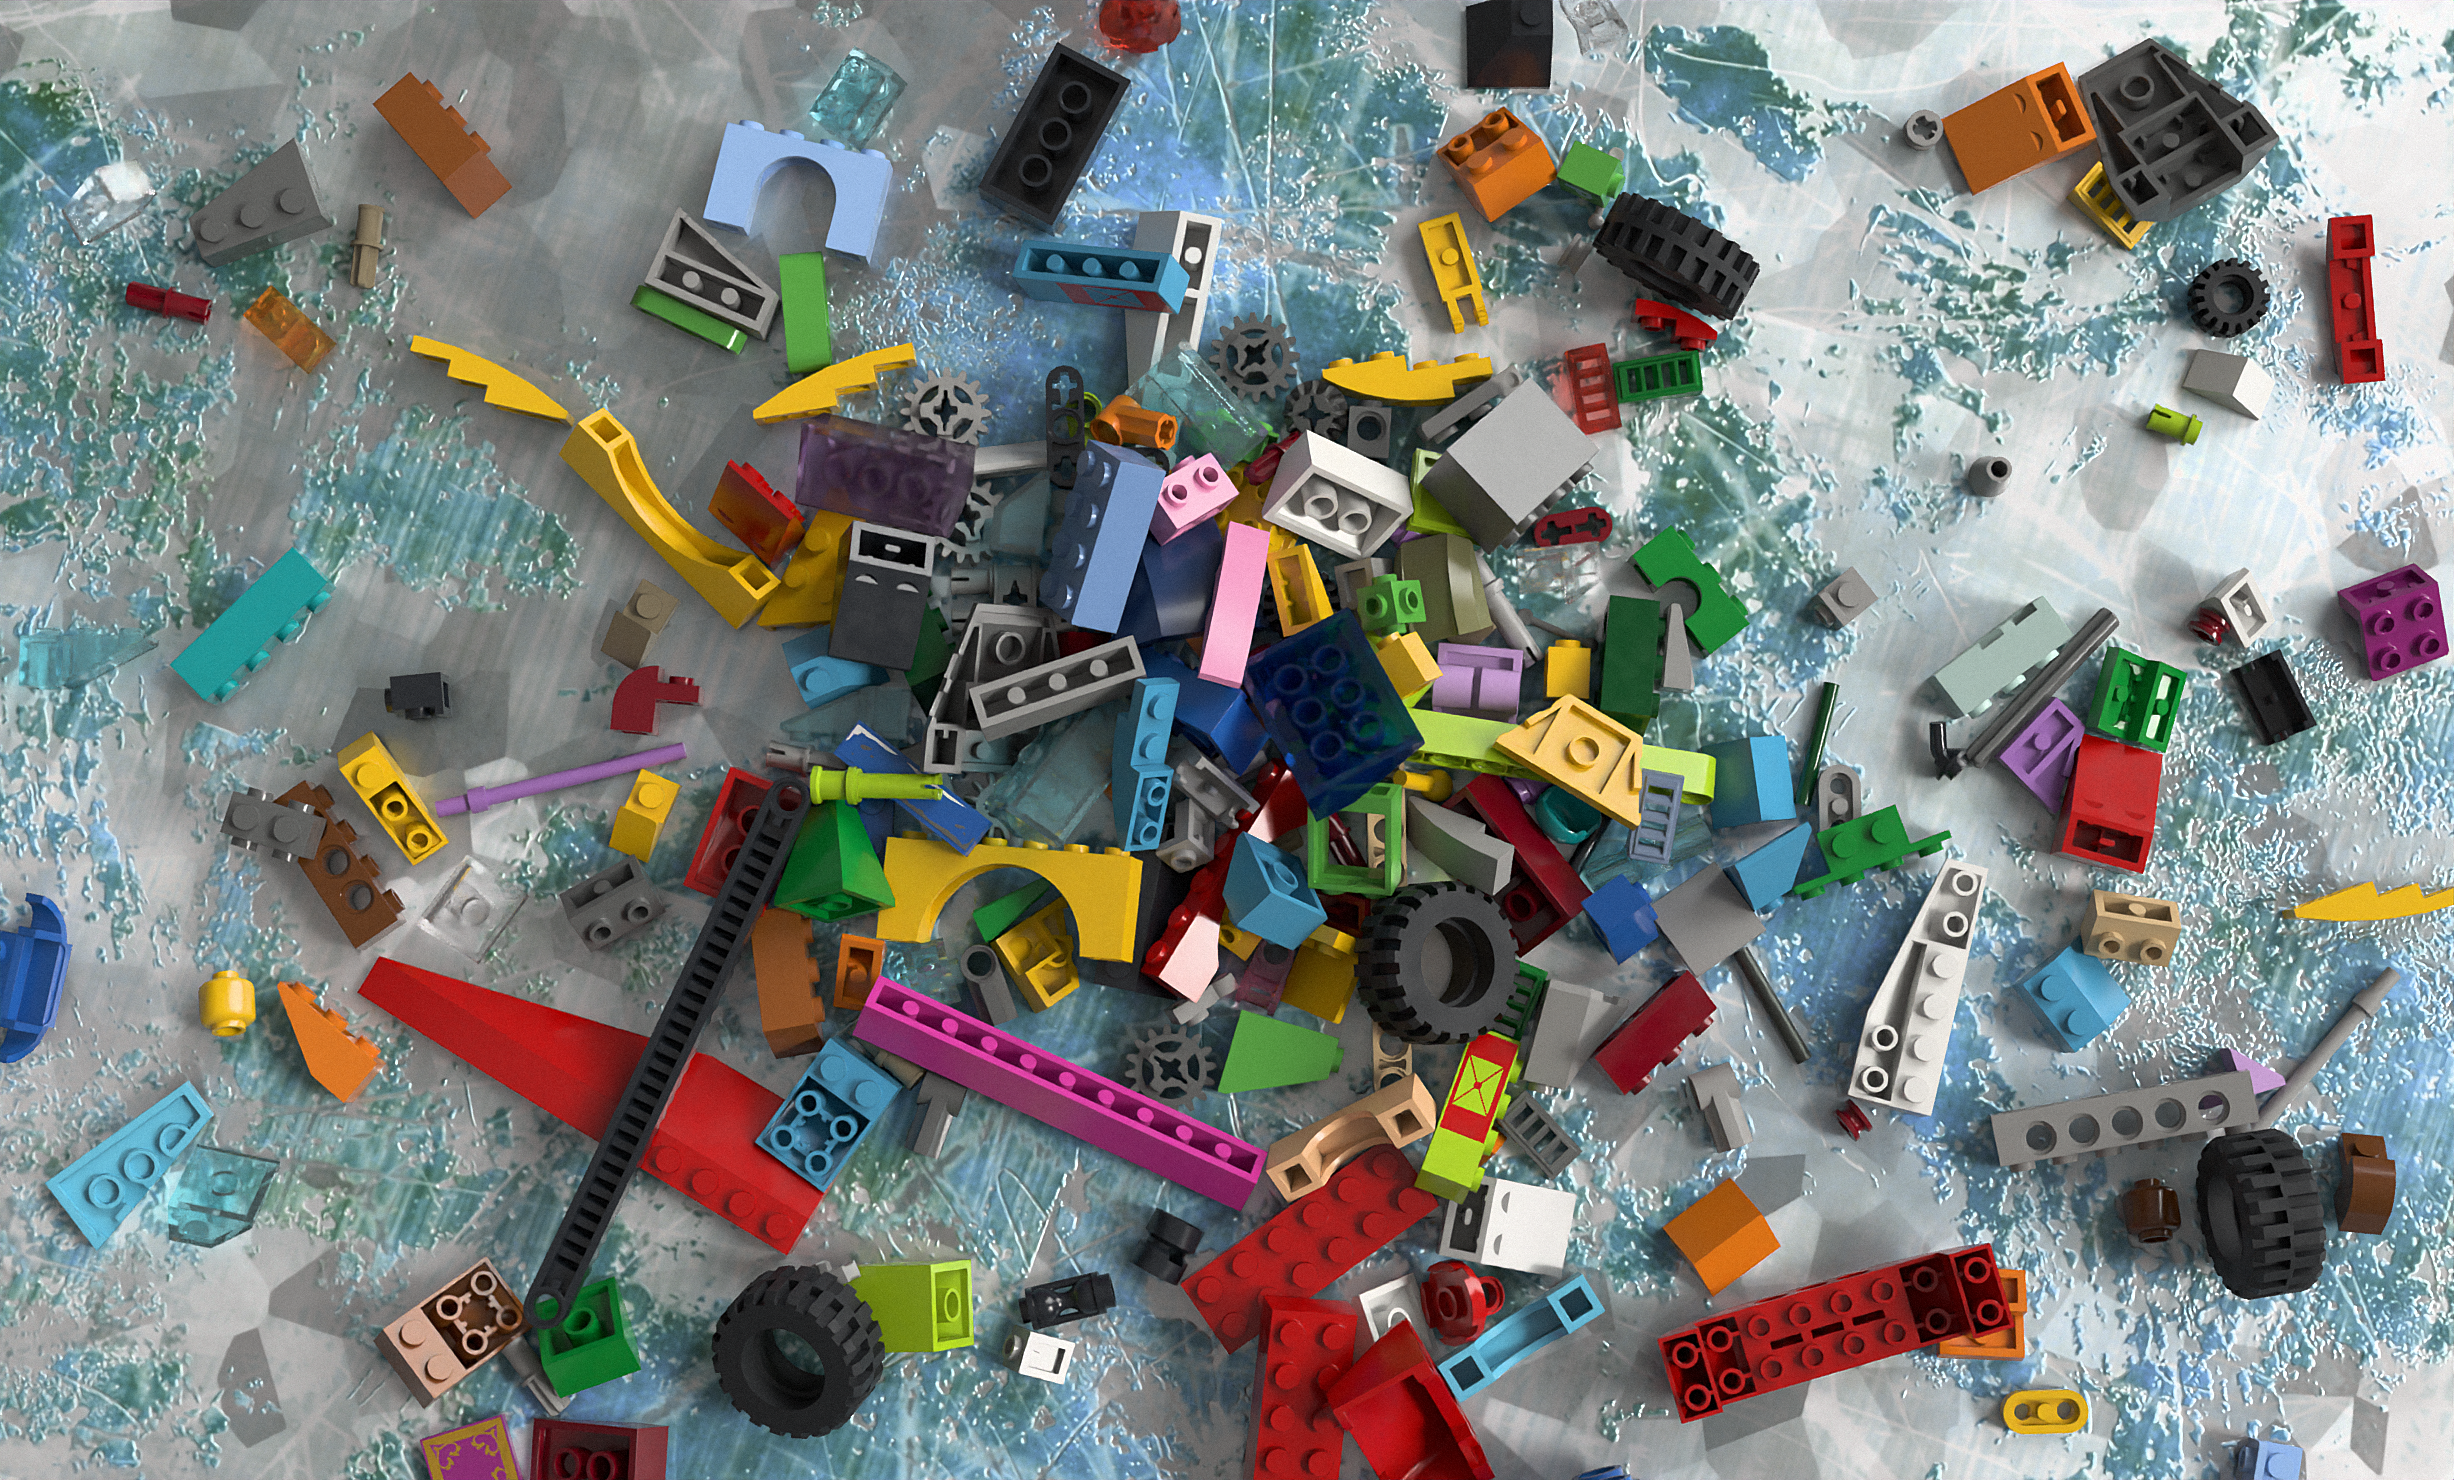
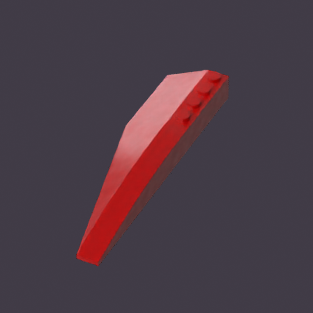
M379 956L357 992L461 1059L599 1143L650 1039L634 1032ZM696 1052L690 1060L689 1068L682 1077L681 1085L676 1090L674 1099L667 1108V1114L661 1121L659 1131L654 1136L652 1145L647 1151L644 1162L640 1167L786 1256L793 1253L839 1176L838 1174L827 1190L822 1192L755 1143L785 1099L717 1058L700 1052Z

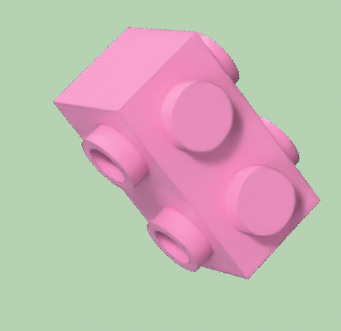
M1211 452L1195 460L1193 455L1185 458L1172 468L1173 474L1164 478L1149 526L1150 531L1161 546L1220 513L1238 496L1239 492Z

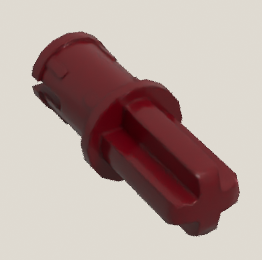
M132 281L129 283L125 293V300L128 305L161 313L162 317L167 320L172 316L206 326L212 314V310L208 309L213 306L211 299H203L177 292V288L173 286L167 290Z
M1295 431L1281 442L1267 445L1263 449L1262 456L1244 468L1243 473L1249 479V484L1259 486L1275 475L1281 457L1303 433L1298 436V431Z
M1329 810V849L1338 865L1367 868L1366 861L1349 834L1352 831L1351 827H1345L1336 810Z

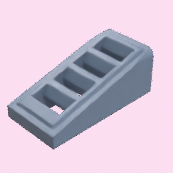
M1642 768V789L1639 791L1638 813H1641V822L1634 831L1631 829L1628 831L1625 845L1626 856L1632 859L1668 864L1685 777L1684 775ZM1649 785L1672 789L1671 796L1648 792ZM1651 803L1668 806V810L1666 813L1645 809V804ZM1642 820L1662 823L1664 828L1661 830L1642 826ZM1639 837L1661 841L1660 846L1639 842Z

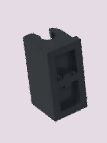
M2280 649L2229 671L2266 747L2317 725Z

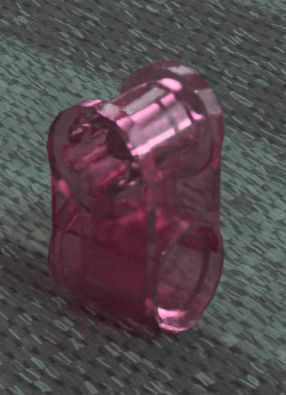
M1262 938L1250 967L1247 966L1234 1002L1246 1001L1265 1009L1267 1015L1273 1017L1287 983L1285 980L1294 960L1295 949L1293 951L1288 949V957L1281 964H1271L1265 959L1263 953L1264 947L1268 942ZM1250 987L1258 988L1268 992L1270 995H1263L1251 990Z

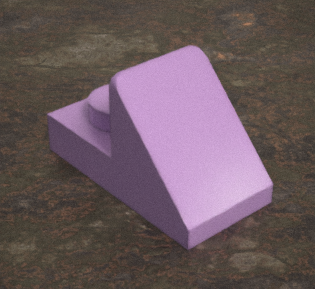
M2219 1048L2226 1072L2243 1069L2250 1071L2254 1095L2286 1085L2282 1075L2234 1049ZM2207 1095L2199 1102L2198 1109H2210L2222 1105V1101L2216 1095Z

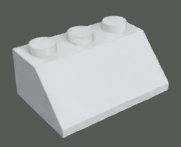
M1306 429L1281 457L1261 513L1262 518L1359 561L1370 558L1414 510L1407 476Z

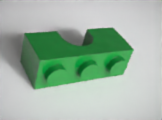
M1670 525L1635 552L1627 562L1652 593L1670 582L1684 583L1693 590L1696 596V609L1693 615L1684 621L1686 636L1704 659H1706L1750 624L1745 618L1748 615V611L1735 595L1728 597L1719 584L1722 582V578L1709 562L1702 564L1693 553L1696 546L1688 534L1682 529L1676 531Z

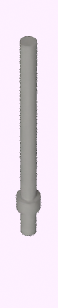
M2387 967L2367 990L2362 989L2351 1001L2352 1008L2285 1082L2286 1085L2282 1086L2258 1113L2260 1122L2250 1123L2252 1131L2268 1129L2366 1017L2372 1018L2382 1007L2380 1001L2401 978L2395 970Z

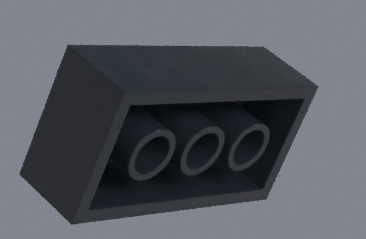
M1057 42L978 186L981 199L1054 237L1132 94L1131 80Z

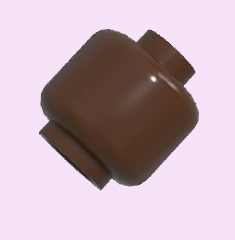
M2156 1178L2142 1179L2134 1182L2135 1189L2126 1192L2122 1197L2127 1233L2138 1237L2139 1243L2144 1244L2161 1243L2173 1239L2172 1233L2181 1227L2177 1192L2171 1187L2161 1185L2160 1179Z

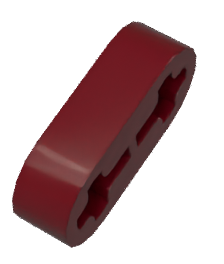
M1585 507L1551 514L1543 517L1536 524L1533 531V541L1535 546L1546 554H1559L1594 547L1602 544L1610 536L1613 529L1610 514L1600 507ZM1588 516H1594L1596 522H1603L1604 527L1598 531V537H1592L1590 531L1576 533L1575 527L1586 524ZM1547 524H1553L1555 530L1569 528L1570 534L1560 536L1557 540V545H1551L1549 539H1542L1541 534L1547 530Z

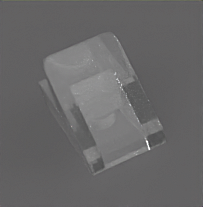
M1559 0L1560 8L1576 31L1582 56L1617 43L1629 33L1626 23L1610 0Z
M1599 541L1515 550L1517 587L1520 595L1561 590L1565 604L1570 605L1601 582Z

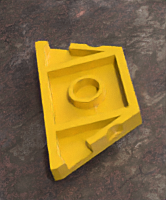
M833 483L780 579L781 585L768 601L756 623L769 632L776 631V627L794 626L797 629L812 628L818 624L826 626L831 622L839 538L853 520L866 523L863 516L855 510L848 499L850 497L848 492L839 485Z
M1567 694L1554 702L1546 710L1539 711L1526 719L1523 724L1508 733L1501 734L1492 745L1493 748L1632 831L1639 826L1641 822V813H1638L1639 791L1642 789V772L1639 768V761L1642 757L1643 737L1573 695Z

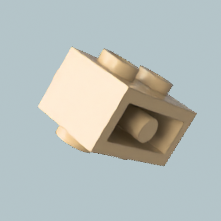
M2093 889L2080 926L2085 955L2168 967L2182 929L2177 902Z

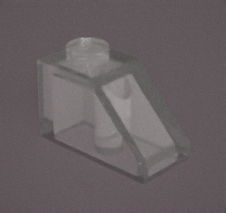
M138 159L95 168L61 211L80 245L84 246L138 217L155 198L157 192Z

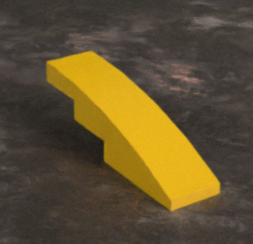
M418 335L413 336L410 351L417 358L449 365L447 377L455 384L486 390L484 402L491 409L573 427L574 418L568 411L534 385L498 364L456 346Z
M911 342L880 349L829 366L787 387L753 410L754 420L758 426L841 413L838 396L879 390L877 373L917 367L914 346Z
M1302 544L1267 553L1266 560L1284 637L1291 636L1300 677H1307L1312 698L1315 696L1312 688L1331 676L1338 680L1347 674L1344 666L1349 662L1323 582L1307 544ZM1357 693L1351 699L1349 705L1354 702H1359Z
M2373 881L2362 882L2283 910L2282 914L2284 919L2324 923L2365 922L2428 913L2454 905V886H2449L2423 896L2418 883L2402 885L2377 894Z

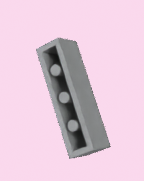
M1131 635L971 688L969 692L986 741L989 742L1131 695L1134 691L1135 680L1147 679V675L1134 637Z

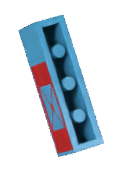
M1035 240L1023 241L1012 274V278L1033 300L1177 315L1179 314L1190 280L1188 273L1170 253Z

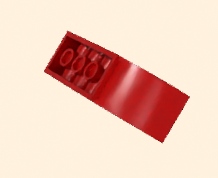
M1981 1243L1885 1262L1730 1307L1673 1329L1660 1336L1657 1342L1681 1424L1722 1413L1724 1412L1723 1405L1960 1336L1972 1339L2014 1328L2015 1324L1990 1243Z

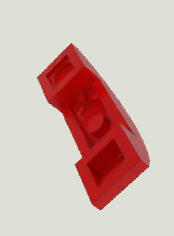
M2372 214L2332 217L2328 219L2326 236L2327 307L2333 352L2342 385L2386 381L2382 339H2377L2370 262V258L2375 256Z

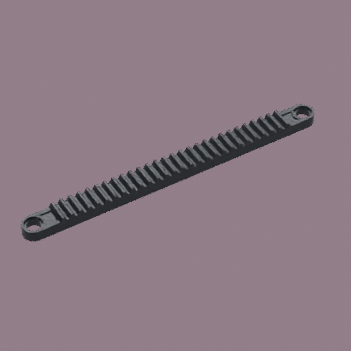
M781 778L774 782L768 790L528 1291L523 1311L528 1323L535 1328L544 1330L557 1327L569 1316L586 1278L592 1271V1265L598 1258L599 1251L607 1239V1234L614 1225V1219L622 1208V1203L629 1193V1188L637 1177V1171L644 1162V1157L652 1145V1140L659 1131V1125L667 1114V1108L672 1103L674 1094L681 1085L682 1077L689 1068V1062L695 1055L699 1042L703 1039L704 1031L711 1022L712 1014L717 1009L719 1000L726 990V985L734 974V968L739 963L741 954L748 944L749 937L756 928V922L763 913V908L771 896L773 887L778 882V876L785 867L787 857L793 850V845L812 806L808 785L797 778ZM787 787H795L801 793V804L793 811H785L779 805V794ZM542 1295H550L558 1303L557 1314L552 1319H542L536 1312V1302Z

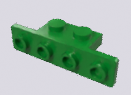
M1895 804L1814 834L1828 874L1792 887L1787 892L1788 897L1799 894L1801 900L1805 901L1826 893L1823 885L1839 879L1841 887L1865 879L1863 873L1865 869L1878 865L1880 872H1884L1905 864L1902 858L1903 855L1918 851L1920 858L1939 852L1944 850L1941 841L1952 838L1949 830L1910 843Z

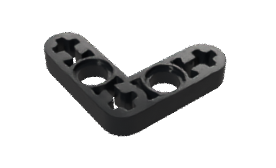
M1063 365L1050 371L1045 384L1047 470L1049 479L1055 486L1060 489L1073 490L1078 473L1072 472L1070 480H1063L1061 473L1054 472V469L1061 466L1062 459L1066 458L1070 459L1072 466L1077 467L1079 455L1085 450L1084 384L1078 370L1071 366ZM1061 376H1069L1070 383H1077L1076 388L1069 390V405L1078 403L1077 410L1068 407L1052 410V404L1061 406L1060 390L1053 388V384L1060 383ZM1068 416L1077 422L1078 429L1073 437L1063 439L1054 433V423L1060 417ZM1126 447L1135 450L1145 458L1155 457L1156 464L1163 465V470L1166 471L1165 477L1169 476L1170 464L1168 457L1163 451L1151 447Z

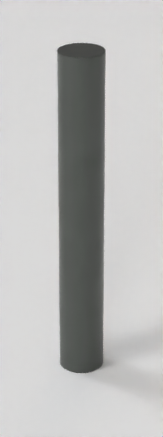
M1745 947L1734 953L1735 960L1796 1063L1800 1064L1812 1057L1749 948Z

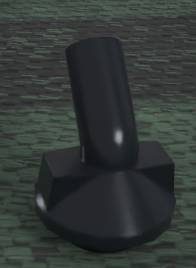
M1930 722V750L1935 759L1936 779L1940 781L1946 776L1952 781L1968 765V762L1963 758L1968 750L1966 748H1947L1946 722Z

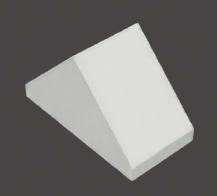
M2198 349L2181 388L2258 421L2275 381L2249 357Z
M2245 567L2229 574L2199 603L2203 608L2216 613L2229 623L2231 630L2228 634L2244 649H2247L2275 622L2250 570Z

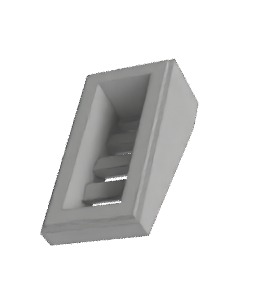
M1671 603L1663 611V617L1666 618L1664 640L1660 642L1659 655H1663L1661 678L1660 681L1657 680L1656 688H1658V691L1690 694L1694 691L1695 683L1680 604Z

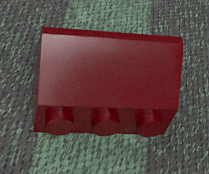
M1689 970L1678 971L1597 1047L1588 1061L1619 1095L1625 1096L1630 1091L1635 1096L1652 1081L1653 1078L1648 1073L1660 1062L1666 1067L1681 1054L1684 1049L1679 1044L1689 1034L1692 1033L1697 1038L1714 1022L1710 1015L1717 1007Z

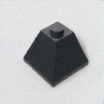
M1489 0L1466 6L1467 90L1550 89L1553 48V0Z

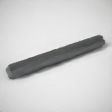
M2101 608L2059 651V655L2038 673L1967 748L1968 752L1965 755L1967 761L1978 769L1984 768L2119 626L2120 622L2117 616L2109 609Z

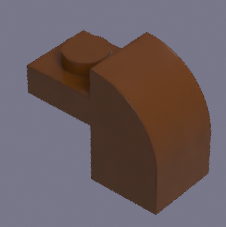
M2342 1132L2337 1146L2343 1177L2333 1196L2338 1230L2381 1235L2389 1220L2394 1204L2396 1190L2395 1160L2387 1158L2383 1136Z

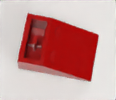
M730 459L726 464L707 510L775 571L804 538L806 530L801 524L805 518L779 490L774 493V490L764 480L765 478L748 462H745L740 467Z
M2083 734L2080 746L2076 748L2075 762L2065 791L2050 855L2127 876L2144 874L2154 834L2163 755Z

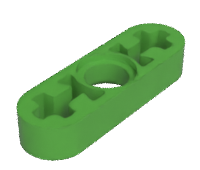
M638 285L629 303L640 312L733 355L739 356L748 338L740 330L643 285Z

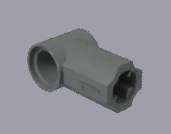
M982 944L966 949L961 956L960 968L965 976L980 1020L994 1027L1019 1017L995 951L989 946ZM976 951L985 952L991 958V969L983 976L974 975L968 968V959Z
M928 1069L916 1102L919 1106L910 1126L904 1148L939 1159L953 1118H957L968 1087Z

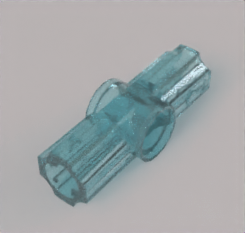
M1697 814L1676 824L1668 864L1629 858L1626 856L1625 845H1623L1624 849L1597 859L1583 868L1587 880L1595 893L1621 873L1631 885L1636 881H1639L1640 884L1674 869L1675 864L1708 851V849L1714 847L1706 823L1702 820L1700 814ZM1639 838V842L1660 846L1661 841Z

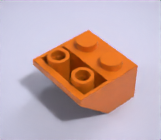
M1504 106L1495 112L1489 113L1481 122L1463 134L1453 137L1448 144L1436 151L1438 158L1470 204L1490 223L1557 178L1558 174L1543 140Z

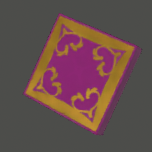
M505 1413L420 1439L431 1480H524Z

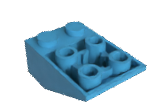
M836 1035L829 1038L755 1143L819 1190L825 1192L905 1085L885 1069L875 1065L870 1058L840 1036Z

